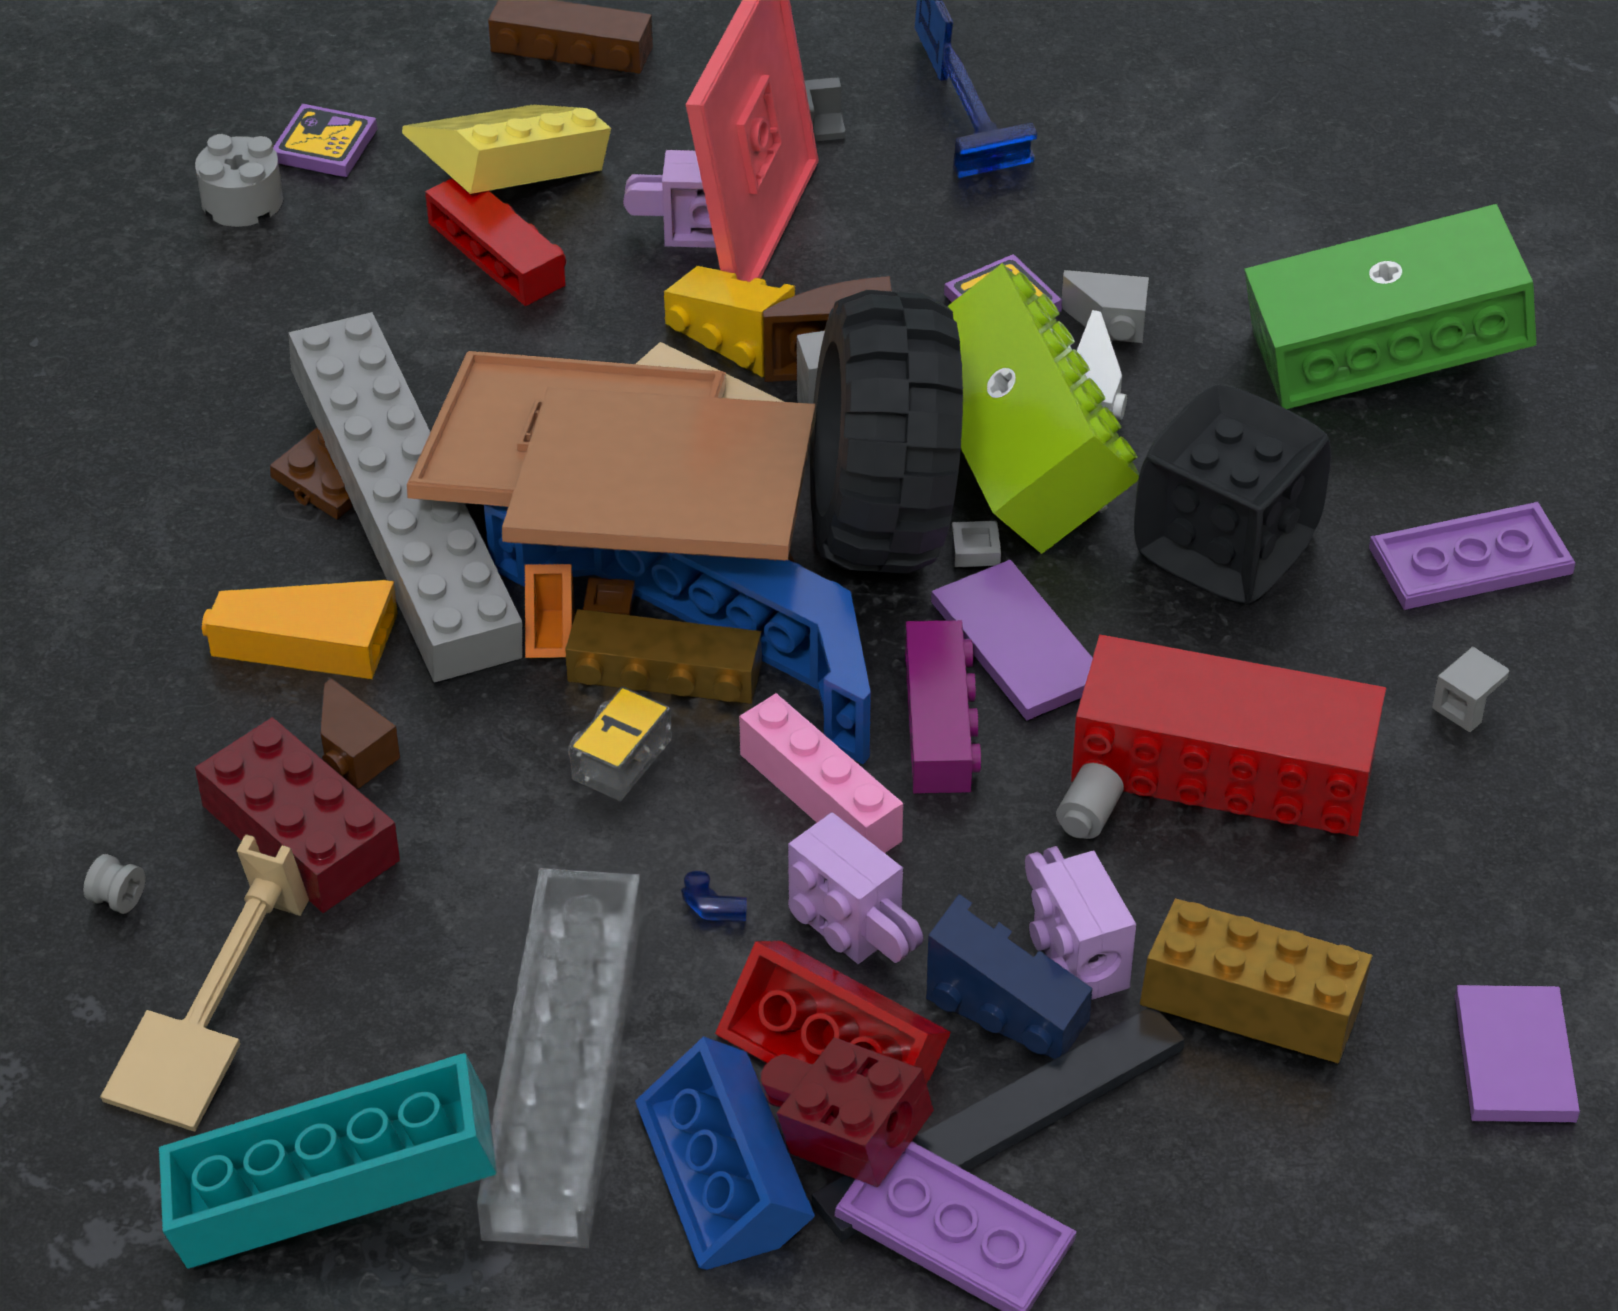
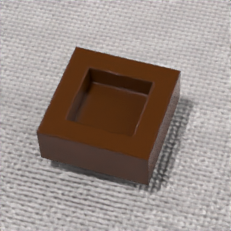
M589 577L583 610L631 616L635 598V580Z

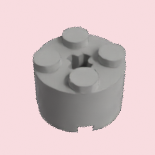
M217 134L208 139L207 147L199 153L195 162L201 205L205 214L208 211L212 214L213 220L219 224L243 227L259 223L258 217L269 212L270 217L277 213L283 203V191L278 157L272 146V141L264 136L254 138L243 136L229 137L225 134Z

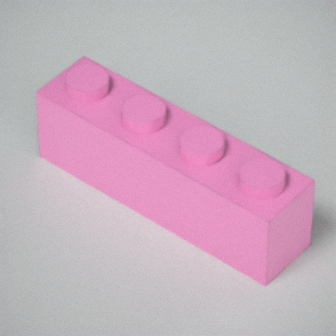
M777 693L739 716L740 755L815 822H819L833 812L884 853L902 842L903 802Z

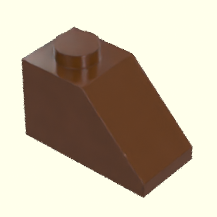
M332 678L325 682L320 733L324 753L322 760L358 790L400 759L396 725Z

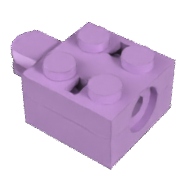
M666 150L663 175L632 174L627 179L623 201L625 209L631 215L664 216L665 246L716 248L695 151Z
M831 812L788 843L789 908L799 922L809 924L822 934L835 951L844 952L859 964L876 950H879L894 963H897L906 957L908 952H912L922 944L923 934L918 922L902 910L903 867L836 814Z
M1055 846L1044 850L1043 856L1039 852L1028 854L1025 858V870L1027 879L1033 889L1031 897L1035 909L1034 921L1030 922L1029 930L1035 948L1038 951L1044 950L1049 958L1092 987V1000L1130 988L1136 923L1095 851L1064 859L1058 847Z

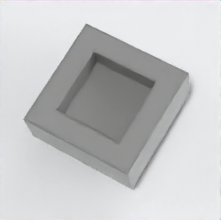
M997 521L952 522L955 567L995 566L1000 564L1001 549Z

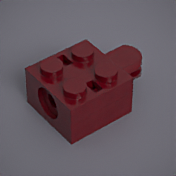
M835 1037L813 1065L782 1054L771 1059L761 1072V1084L765 1091L767 1102L780 1108L776 1113L790 1154L875 1187H879L934 1111L921 1068Z

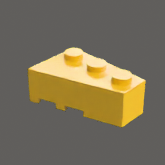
M696 266L664 291L665 324L763 378V311L795 296V286L784 284L780 288L767 286L764 279L754 278L752 281L747 282L738 280L735 273Z

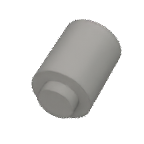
M1088 763L1080 768L1056 811L1058 822L1069 835L1076 838L1089 839L1100 834L1124 790V785L1119 775L1109 767L1098 763Z

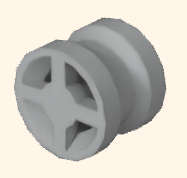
M102 854L93 862L87 872L84 881V896L87 900L96 904L107 902L110 908L118 913H128L138 903L145 886V872L139 866L134 864L123 866L120 865L116 857Z

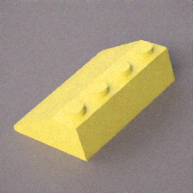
M529 105L403 126L402 134L465 190L473 194L601 171L611 127L597 117L594 111L588 108Z

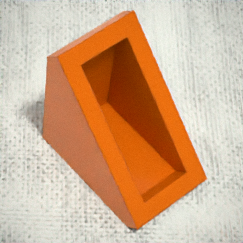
M572 564L525 565V658L566 657L565 648L575 618Z

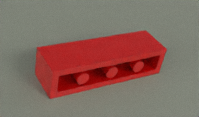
M451 178L425 191L428 223L524 306L566 286V257L562 249L558 245L549 242L538 232L533 224H528L514 212L509 204L500 201L490 190L470 194Z

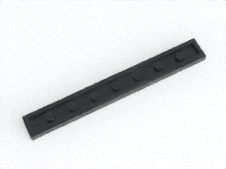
M1148 1007L914 1137L912 1142L968 1171L1181 1052L1184 1049L1185 1039L1158 1010ZM847 1175L811 1194V1205L841 1242L860 1232L852 1228L851 1224L835 1217L836 1206L855 1181V1178Z

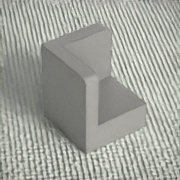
M1472 646L1438 676L1432 709L1468 732L1473 731L1482 723L1487 696L1507 680L1509 669Z

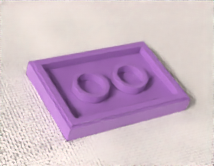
M1457 985L1455 1002L1471 1120L1577 1122L1580 1110L1560 987Z

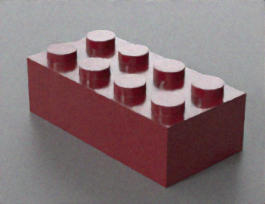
M273 717L195 767L202 806L241 841L245 834L255 837L259 851L262 854L276 857L282 845L291 848L309 901L322 913H325L400 861L395 822Z

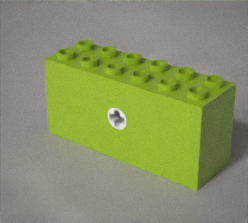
M1001 263L948 305L953 311V318L957 322L960 338L963 380L961 449L993 514L1042 554L1096 512H1104L1108 508V503L1138 481L1139 473L1133 463L1138 457L1131 445L1122 436H1118L1117 431L1121 429V425L1107 407L1103 408L1101 402L1106 398L1098 385L1091 378H1087L1086 373L1090 371L1088 364L1075 349H1071L1070 345L1075 341L1067 328L1060 321H1056L1055 318L1060 314L1057 307L1047 295L1042 294L1038 297L1035 294L1036 289L1022 272L1014 275Z

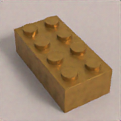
M1175 898L1147 957L1140 1005L1339 1063L1363 1001L1372 954L1354 950L1346 945H1337L1305 936L1297 931H1288L1256 922L1248 917L1236 916L1211 909L1199 903Z

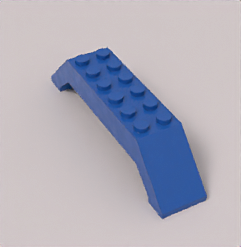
M484 505L488 552L500 575L525 587V565L572 564L573 577L597 575L608 579L635 580L636 596L686 622L761 631L762 661L818 689L824 710V735L848 756L861 764H864L870 757L871 691L851 591L843 588L837 582L829 581L805 569L799 563L790 560L507 543L502 541V525L508 507Z

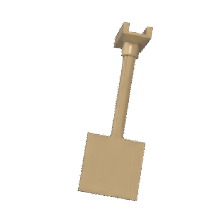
M245 834L237 849V853L250 885L244 898L246 904L187 1016L183 1020H178L146 1010L100 1096L102 1102L194 1132L197 1130L241 1044L238 1038L206 1029L266 913H270L273 908L301 916L309 901L291 848L282 845L276 857H271L260 853L255 837Z

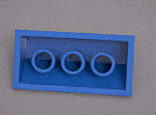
M703 1036L635 1100L699 1268L708 1270L779 1249L815 1217L746 1051Z

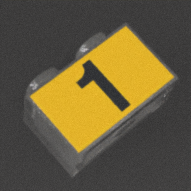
M621 686L610 701H604L600 705L595 718L583 732H577L572 738L568 748L572 780L621 801L672 740L670 707Z

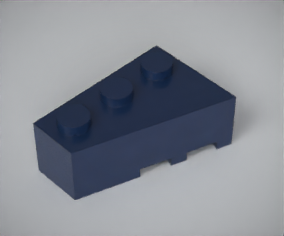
M958 894L928 935L926 999L934 1002L945 1011L955 1012L980 1024L981 1027L989 1032L1000 1033L1013 1039L1034 1053L1044 1054L1053 1059L1067 1053L1090 1020L1093 988L1041 951H1038L1035 957L1027 953L1008 939L1012 933L1010 929L1000 922L995 928L986 924L968 911L972 903Z

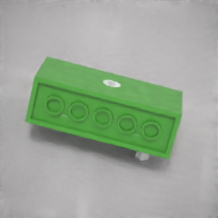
M1497 204L1244 269L1252 331L1281 407L1285 409L1536 345L1533 280Z

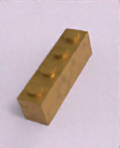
M580 609L576 611L565 648L568 682L752 704L762 665L761 631Z

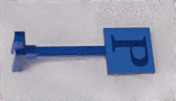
M917 0L915 30L940 81L947 80L949 75L975 129L973 135L956 138L953 168L958 178L1034 162L1035 156L1031 150V140L1037 139L1038 133L1033 123L998 129L997 125L991 122L961 59L952 48L953 20L943 0Z

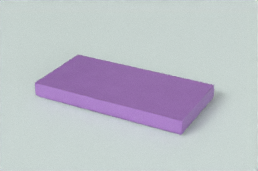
M1538 502L1371 536L1369 544L1370 551L1404 610L1571 575L1575 567V561Z
M1011 559L932 591V604L946 621L962 620L963 639H972L973 655L1026 721L1082 698L1093 659L1092 656Z
M912 1141L879 1187L855 1179L835 1208V1217L851 1224L852 1228L1001 1311H1030L1074 1243L1077 1232Z

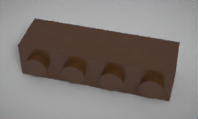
M498 0L488 19L491 52L641 74L653 47L652 14L557 0Z

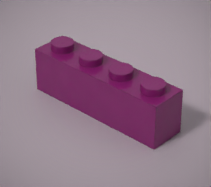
M962 620L906 621L905 660L913 793L971 792L972 773L981 772L980 744H971V737H978L977 708L968 707V702H975L976 696L975 673H966V667H973L972 639H963Z

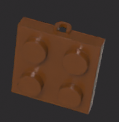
M315 428L270 465L271 478L293 491L296 500L304 506L311 503L337 520L353 507L342 478L331 459L323 436L318 428Z

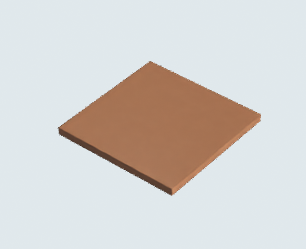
M468 351L408 480L407 498L509 507L547 387L722 398L726 387V372Z
M547 387L502 525V541L507 543L786 561L789 558L813 432L815 404Z

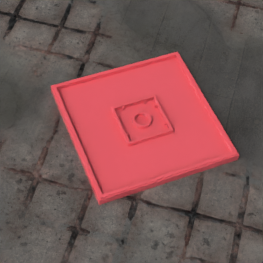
M742 0L686 103L720 270L735 273L738 280L747 282L752 281L754 278L761 279L819 161L790 0Z

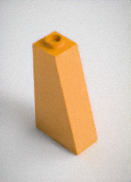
M377 580L219 591L212 609H207L204 613L202 634L208 637L210 653L214 657L373 679L398 614L394 581Z

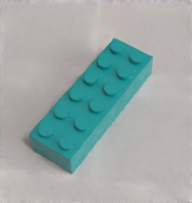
M462 1053L160 1146L162 1228L164 1235L187 1269L496 1175L497 1170L486 1090L467 1054Z

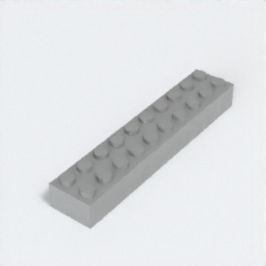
M373 312L288 332L291 371L315 424L323 436L326 448L342 478L347 494L388 581H394L396 601L433 682L521 659L522 620L466 504L407 498L408 480L428 439L430 430Z

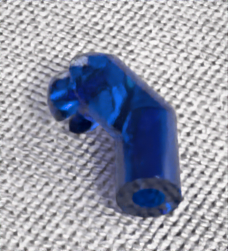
M691 871L685 875V887L681 889L683 900L701 918L713 921L746 922L747 897L718 896L710 888V876L706 872Z

